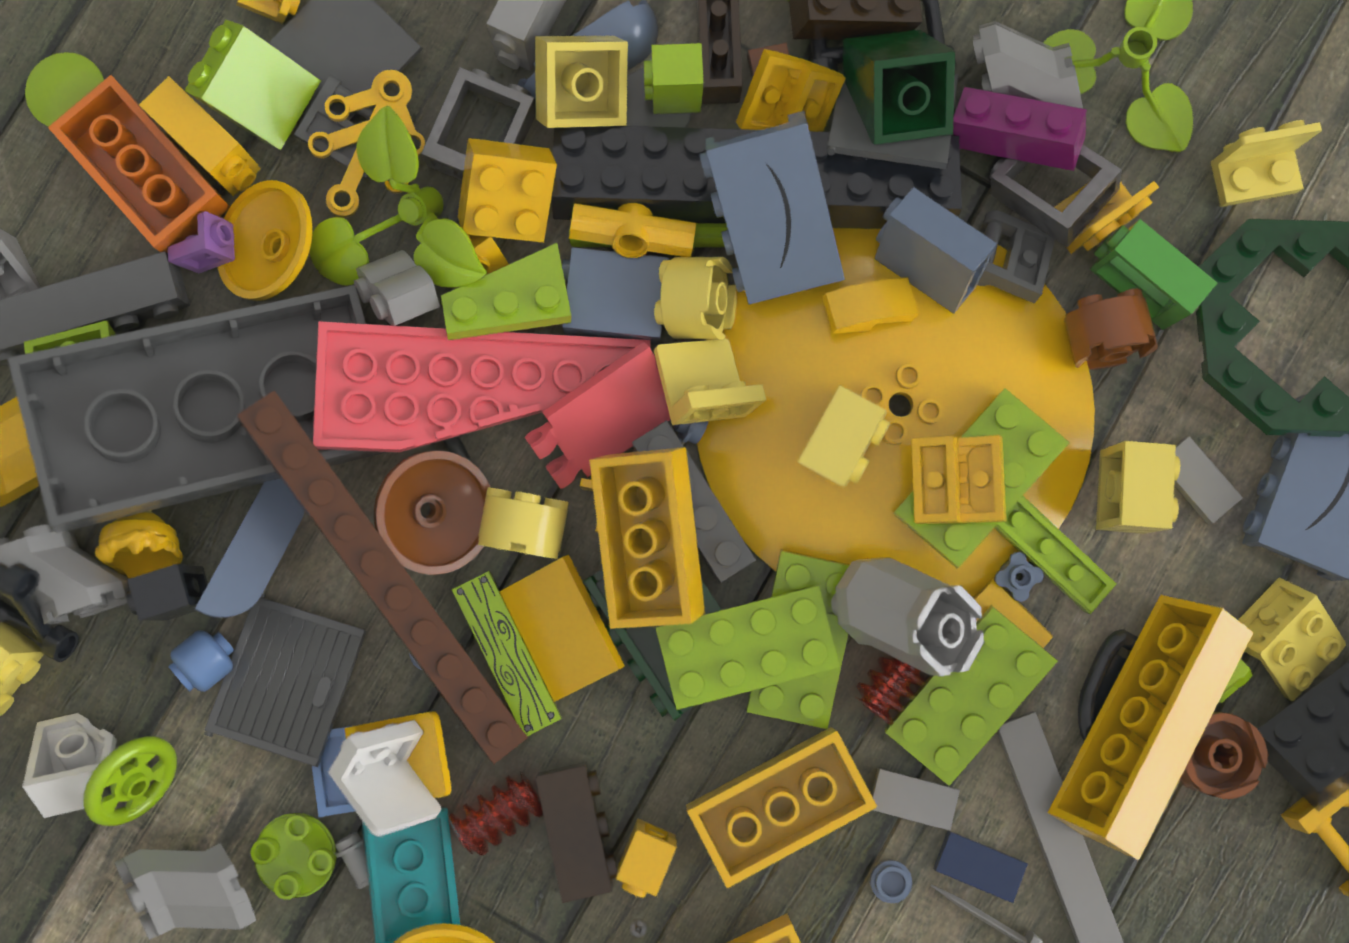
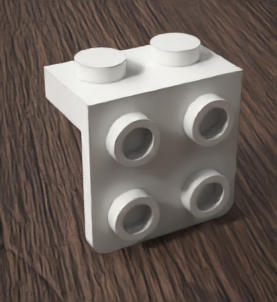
M415 720L400 724L391 723L383 728L364 733H353L343 741L341 751L328 772L370 832L376 836H382L434 819L441 811L440 804L431 795L407 762V759L424 733Z

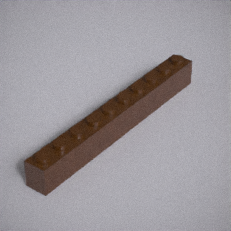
M273 390L239 413L237 420L484 755L495 764L528 738L277 393Z

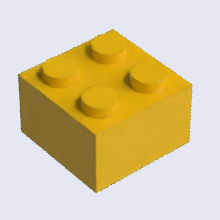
M468 138L458 209L460 227L465 233L544 243L557 167L550 149Z

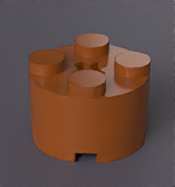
M1138 288L1123 291L1117 297L1104 300L1102 295L1099 294L1084 297L1077 301L1079 308L1067 313L1064 318L1076 368H1079L1085 361H1087L1089 370L1119 366L1128 363L1126 357L1137 351L1139 357L1143 358L1158 348L1147 301L1143 297L1142 290Z
M1214 711L1179 781L1186 788L1222 799H1234L1248 794L1260 782L1258 778L1262 769L1266 768L1267 747L1261 733L1251 723L1236 715Z

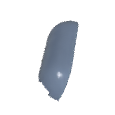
M641 0L639 5L634 7L629 1H626L572 36H616L627 41L628 71L646 59L651 53V45H655L658 38V24L656 16L646 0ZM534 72L528 79H520L518 85L531 93L536 104Z
M282 479L264 482L196 605V611L218 618L233 617L250 609L263 594L305 511Z

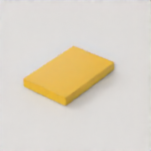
M569 555L559 558L499 591L554 702L625 667Z

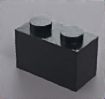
M174 564L127 579L130 590L127 591L126 597L131 612L138 616L139 621H167L196 612L195 607L208 585L204 567Z

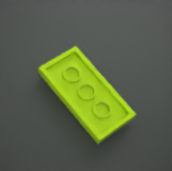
M1004 388L961 438L991 435L1002 436L1007 514L1070 442ZM913 491L893 513L956 569L962 565L999 523L916 524Z
M780 550L771 597L819 585L841 667L848 633L838 624V616L832 611L831 600L836 594V586L850 564ZM841 668L750 691L746 710L748 713L828 729Z
M819 585L705 614L692 624L656 627L676 710L841 668Z
M992 605L982 615V619L976 622L977 630L983 631L984 644L970 669L964 672H949L950 675L945 676L930 675L885 728L887 735L948 786L952 784L1058 662L1055 657Z

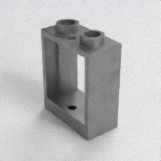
M460 67L421 153L426 165L457 179H463L466 155L443 145L468 89L517 109L504 143L523 145L536 115L534 97L531 96L527 89L516 84H509V87L495 82L494 77L485 71L473 69L470 72Z
M1082 145L1075 168L1092 178V180L1063 212H1060L1013 180L1029 162L1003 157L994 165L990 173L991 196L1068 247L1118 192L1122 169L1085 145Z

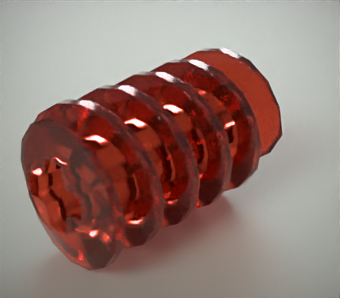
M880 656L877 662L883 672L880 673L869 669L867 676L873 685L870 686L859 682L856 687L862 698H855L882 721L892 726L895 722L888 711L892 709L903 713L905 708L899 700L900 696L913 700L915 695L909 685L912 683L924 687L926 683L920 675L921 670L895 657H892L893 660Z
M520 771L522 781L519 783L509 775L505 777L508 789L505 792L495 784L491 786L494 798L492 801L479 794L477 800L480 809L477 811L467 803L464 804L465 819L461 820L453 812L448 815L454 832L470 854L473 855V851H475L478 855L484 856L488 852V842L494 846H499L503 842L501 831L510 837L517 833L515 821L523 827L530 825L529 812L538 818L543 816L540 797L522 771Z

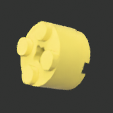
M674 257L671 260H663L659 267V279L662 283L661 296L654 308L656 323L664 325L668 334L674 339H724L726 335L722 332L723 329L732 328L737 300L736 285H728L726 273H733L730 262L725 257Z
M487 487L478 535V545L558 559L569 502L545 498L544 505L540 504L541 496L516 491L514 499H511V491Z

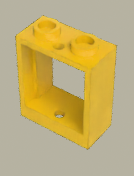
M169 76L139 104L167 134L232 196L238 191L246 190L253 184L257 176L256 173L261 169L259 165L221 125Z

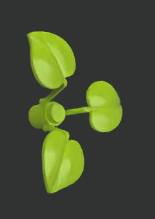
M1127 0L1124 17L1128 25L1133 28L1127 32L1119 47H1113L1110 52L1097 59H1094L1096 54L1094 41L1087 34L1079 30H1063L1053 34L1043 42L1050 47L1069 43L1072 53L1070 57L1072 64L1075 66L1080 94L1087 92L1094 86L1096 81L1094 67L1101 66L1115 57H1118L1120 62L1128 68H1140L1144 97L1136 99L1129 106L1125 122L1127 131L1134 141L1147 148L1171 152H1182L1186 149L1193 131V112L1189 98L1182 89L1172 83H1164L1151 93L1149 88V69L1151 64L1148 60L1157 47V40L1173 39L1186 30L1192 19V0Z
M390 106L381 108L359 135L356 146L358 160L365 173L376 182L389 180L393 189L408 193L400 199L396 216L357 235L354 234L350 223L343 217H332L319 223L313 231L310 257L314 267L318 270L319 274L334 283L346 286L354 284V280L359 279L356 268L369 263L368 253L359 242L404 221L411 225L422 224L416 234V239L421 244L416 248L413 259L416 266H421L428 273L434 285L455 288L479 280L487 274V271L479 261L468 235L454 221L446 218L437 219L444 208L441 194L433 187L426 186L419 189L417 183L412 185L404 184L412 182L417 176L419 170L417 150L407 128L396 112Z

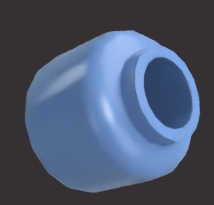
M198 630L171 651L170 656L173 663L168 667L189 692L193 688L201 692L207 691L232 671L233 663L228 655L234 649L220 632L211 636L204 630Z

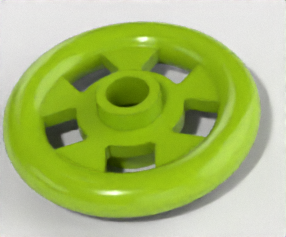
M140 737L124 743L107 755L91 774L84 790L83 806L89 819L102 826H118L131 822L149 811L163 797L174 779L177 768V756L172 745L160 737ZM157 755L159 761L152 768L146 765ZM110 786L111 794L102 798L104 788ZM119 801L127 802L126 806L115 809Z

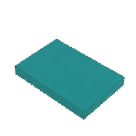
M441 807V811L434 819L382 836L372 834L362 821L374 942L393 943L405 933L426 925H460L448 809Z

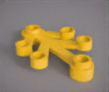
M385 70L374 78L371 89L347 97L341 95L330 96L325 102V112L328 118L335 122L344 121L351 112L375 106L368 121L330 134L325 132L313 133L308 140L311 154L323 159L330 156L334 150L357 143L361 131L383 107L390 106L400 117L410 136L419 140L421 146L417 150V154L420 156L425 146V140L415 130L406 106L412 96V86L409 79L399 71ZM389 83H393L399 87L400 91L396 96H388L384 92V87ZM332 103H343L345 111L341 115L332 114L329 110ZM319 138L327 140L329 143L328 149L324 152L316 151L313 148L315 140ZM357 148L341 184L332 186L326 195L327 207L337 217H350L356 213L359 207V197L356 190L365 171L358 160ZM388 180L384 182L385 187L390 192L395 194L404 192L393 189ZM341 192L350 196V203L344 207L338 206L334 201L335 196Z

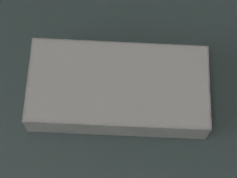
M1190 436L1183 438L1176 444L1175 456H1178L1180 459V474L1178 479L1174 481V486L1207 524H1213L1243 497Z
M877 768L871 793L877 808L873 809V811L950 831L960 790Z

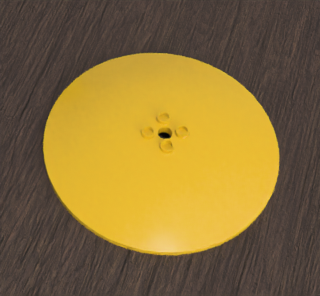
M833 228L845 280L753 304L748 303L745 291L738 292L736 288L737 300L734 322L731 329H723L722 333L726 335L724 339L730 341L740 381H744L746 386L762 384L766 401L746 417L708 421L707 428L697 443L700 463L707 483L748 548L775 572L780 550L845 564H851L852 561L858 559L885 557L892 558L948 585L962 586L971 597H974L995 578L996 572L1009 560L1010 555L1019 551L994 528L962 565L956 569L893 514L913 491L911 439L941 436L961 438L1006 388L1070 442L1023 495L1059 529L1072 509L1082 487L1091 456L1094 438L1095 407L1087 361L1079 368L1075 367L1064 323L1066 312L1045 284L1042 295L1035 304L992 285H977L954 314L910 284L919 311V315L912 322L877 323L870 331L833 333L822 298L825 293L866 282L901 278L875 260L880 244L876 241V237L881 229ZM1000 245L997 246L993 264L1003 268L1007 250ZM839 386L885 409L887 414L884 420L890 422V426L880 444L877 446L871 442L863 457L870 460L859 482L854 483L850 480L845 487L798 463L800 456ZM903 395L909 400L911 407L908 415L899 417L890 411L889 400L892 396Z

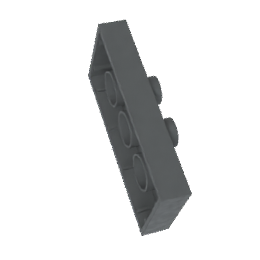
M355 285L7 358L50 527L57 533L281 479L237 420V415L274 390L313 443L318 322L366 324ZM317 449L329 466L386 453Z

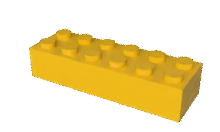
M1160 595L1047 813L1079 834L1139 860L1253 632L1223 608Z

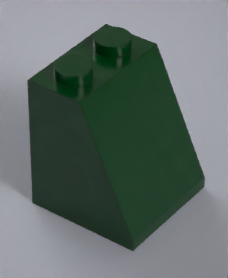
M921 30L843 39V75L846 78L845 84L874 145L953 134L955 51Z

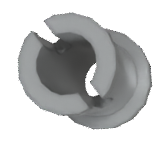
M358 831L335 843L338 850L335 855L337 858L342 857L356 883V888L361 889L369 884L364 838L360 837Z

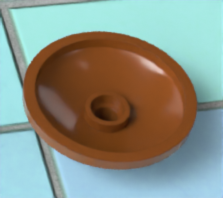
M441 450L416 453L399 462L390 470L381 483L374 504L375 529L403 567L414 572L429 575L455 571L473 560L484 547L478 545V535L487 487H490L480 469L463 456ZM428 502L431 508L430 513L423 517L420 510L422 505Z

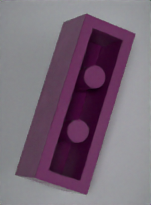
M968 87L963 89L953 119V136H959L960 149L1070 171L1075 169L1086 134V109Z

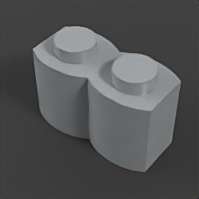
M403 250L356 268L359 279L354 280V285L363 303L370 302L379 320L385 318L390 325L396 326L440 307L432 279L421 266H416L412 258Z

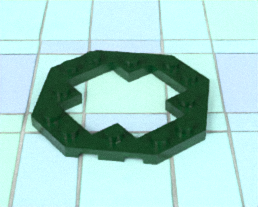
M1247 219L1199 266L1200 269L1217 282V285L1202 301L1196 311L1199 342H1202L1204 361L1201 363L1202 378L1266 435L1307 433L1308 436L1342 437L1344 434H1349V397L1325 376L1298 402L1235 348L1260 321L1230 296L1272 252L1303 278L1327 254H1330L1349 270V221Z

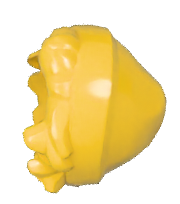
M151 511L118 518L104 526L100 531L98 546L95 549V555L102 564L126 575L128 579L174 564H180L183 559L176 530Z

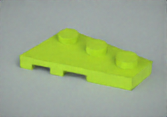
M557 243L491 272L471 284L461 286L441 295L448 340L571 323L572 315Z

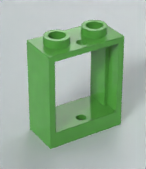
M1141 219L1130 228L1121 225L1112 236H1108L1094 252V255L1099 259L1090 268L1093 273L1117 293L1130 289H1141L1143 297L1146 298L1152 322L1162 330L1191 315L1217 285L1213 278Z

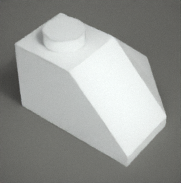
M79 713L37 722L22 787L44 818L84 809V790L91 774L100 762L115 750L117 740L114 735L105 729L99 730L94 727L87 718Z

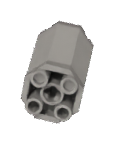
M996 21L979 26L980 33L973 35V46L977 63L982 64L986 62L988 73L982 74L984 91L1083 109L1075 66L1072 64L1070 57L1072 53L1069 43L1050 47Z
M49 524L24 530L23 538L11 542L9 538L0 539V562L9 567L15 563H23L38 571L40 581L31 597L40 608L44 624L69 621L67 614L71 612L75 616L80 615V618H84L128 603L126 597L127 591L130 590L128 578L113 568L102 564L100 560L79 548L74 532L65 531L57 533L54 529L50 528Z
M878 557L852 561L836 586V594L831 600L832 611L838 616V624L858 644L870 645L929 675L945 676L950 675L949 672L968 671L984 644L983 631L977 630L976 618L982 619L981 606L962 586L948 585L892 558Z
M221 843L205 851L140 849L114 862L123 884L126 885L130 882L133 884L132 887L126 889V893L135 912L139 913L143 910L146 912L139 919L149 940L175 927L240 930L256 921L244 887L241 888L236 878L238 874Z

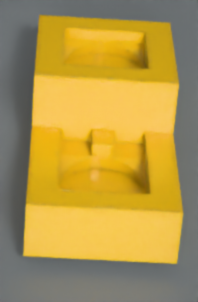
M908 278L885 279L856 284L827 292L822 296L833 333L870 331L877 323L912 322L919 315Z

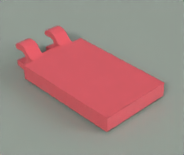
M642 342L544 410L542 413L548 422L532 430L524 438L539 459H543L552 453L556 445L561 449L564 455L552 460L545 467L560 489L574 481L580 470L584 472L587 478L591 476L590 459L609 454L624 453L632 447L633 441L663 422L671 420L656 359L650 347L645 342Z

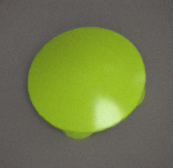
M75 53L51 55L39 62L27 79L25 97L28 108L38 121L49 127L103 82L104 78L99 68L82 55Z
M289 813L272 820L263 828L257 841L251 848V857L260 879L283 900L305 897L318 891L330 879L336 864V846L330 831L321 821L303 813Z

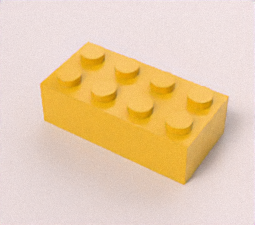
M686 447L609 454L590 459L610 629L692 624L705 614Z
M832 727L686 804L687 812L726 888L737 884L877 808L838 731Z

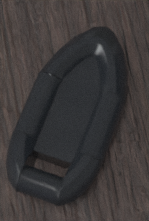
M1125 629L1114 631L1101 644L1081 688L1078 702V726L1084 741L1127 658L1125 659L1117 655L1122 647L1131 652L1138 639L1137 636Z

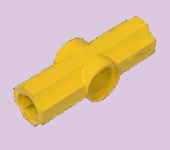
M574 203L569 239L612 245L616 253L627 258L642 257L647 251L691 257L696 223L653 216L649 208L639 203L623 204L618 210Z

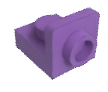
M204 211L197 215L198 235H190L184 241L168 247V262L198 274L235 260L233 224Z

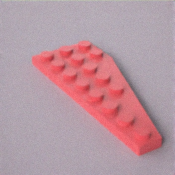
M318 322L313 444L317 449L403 452L539 414L642 342H645L651 349V340L503 332L448 340L447 332L444 328Z

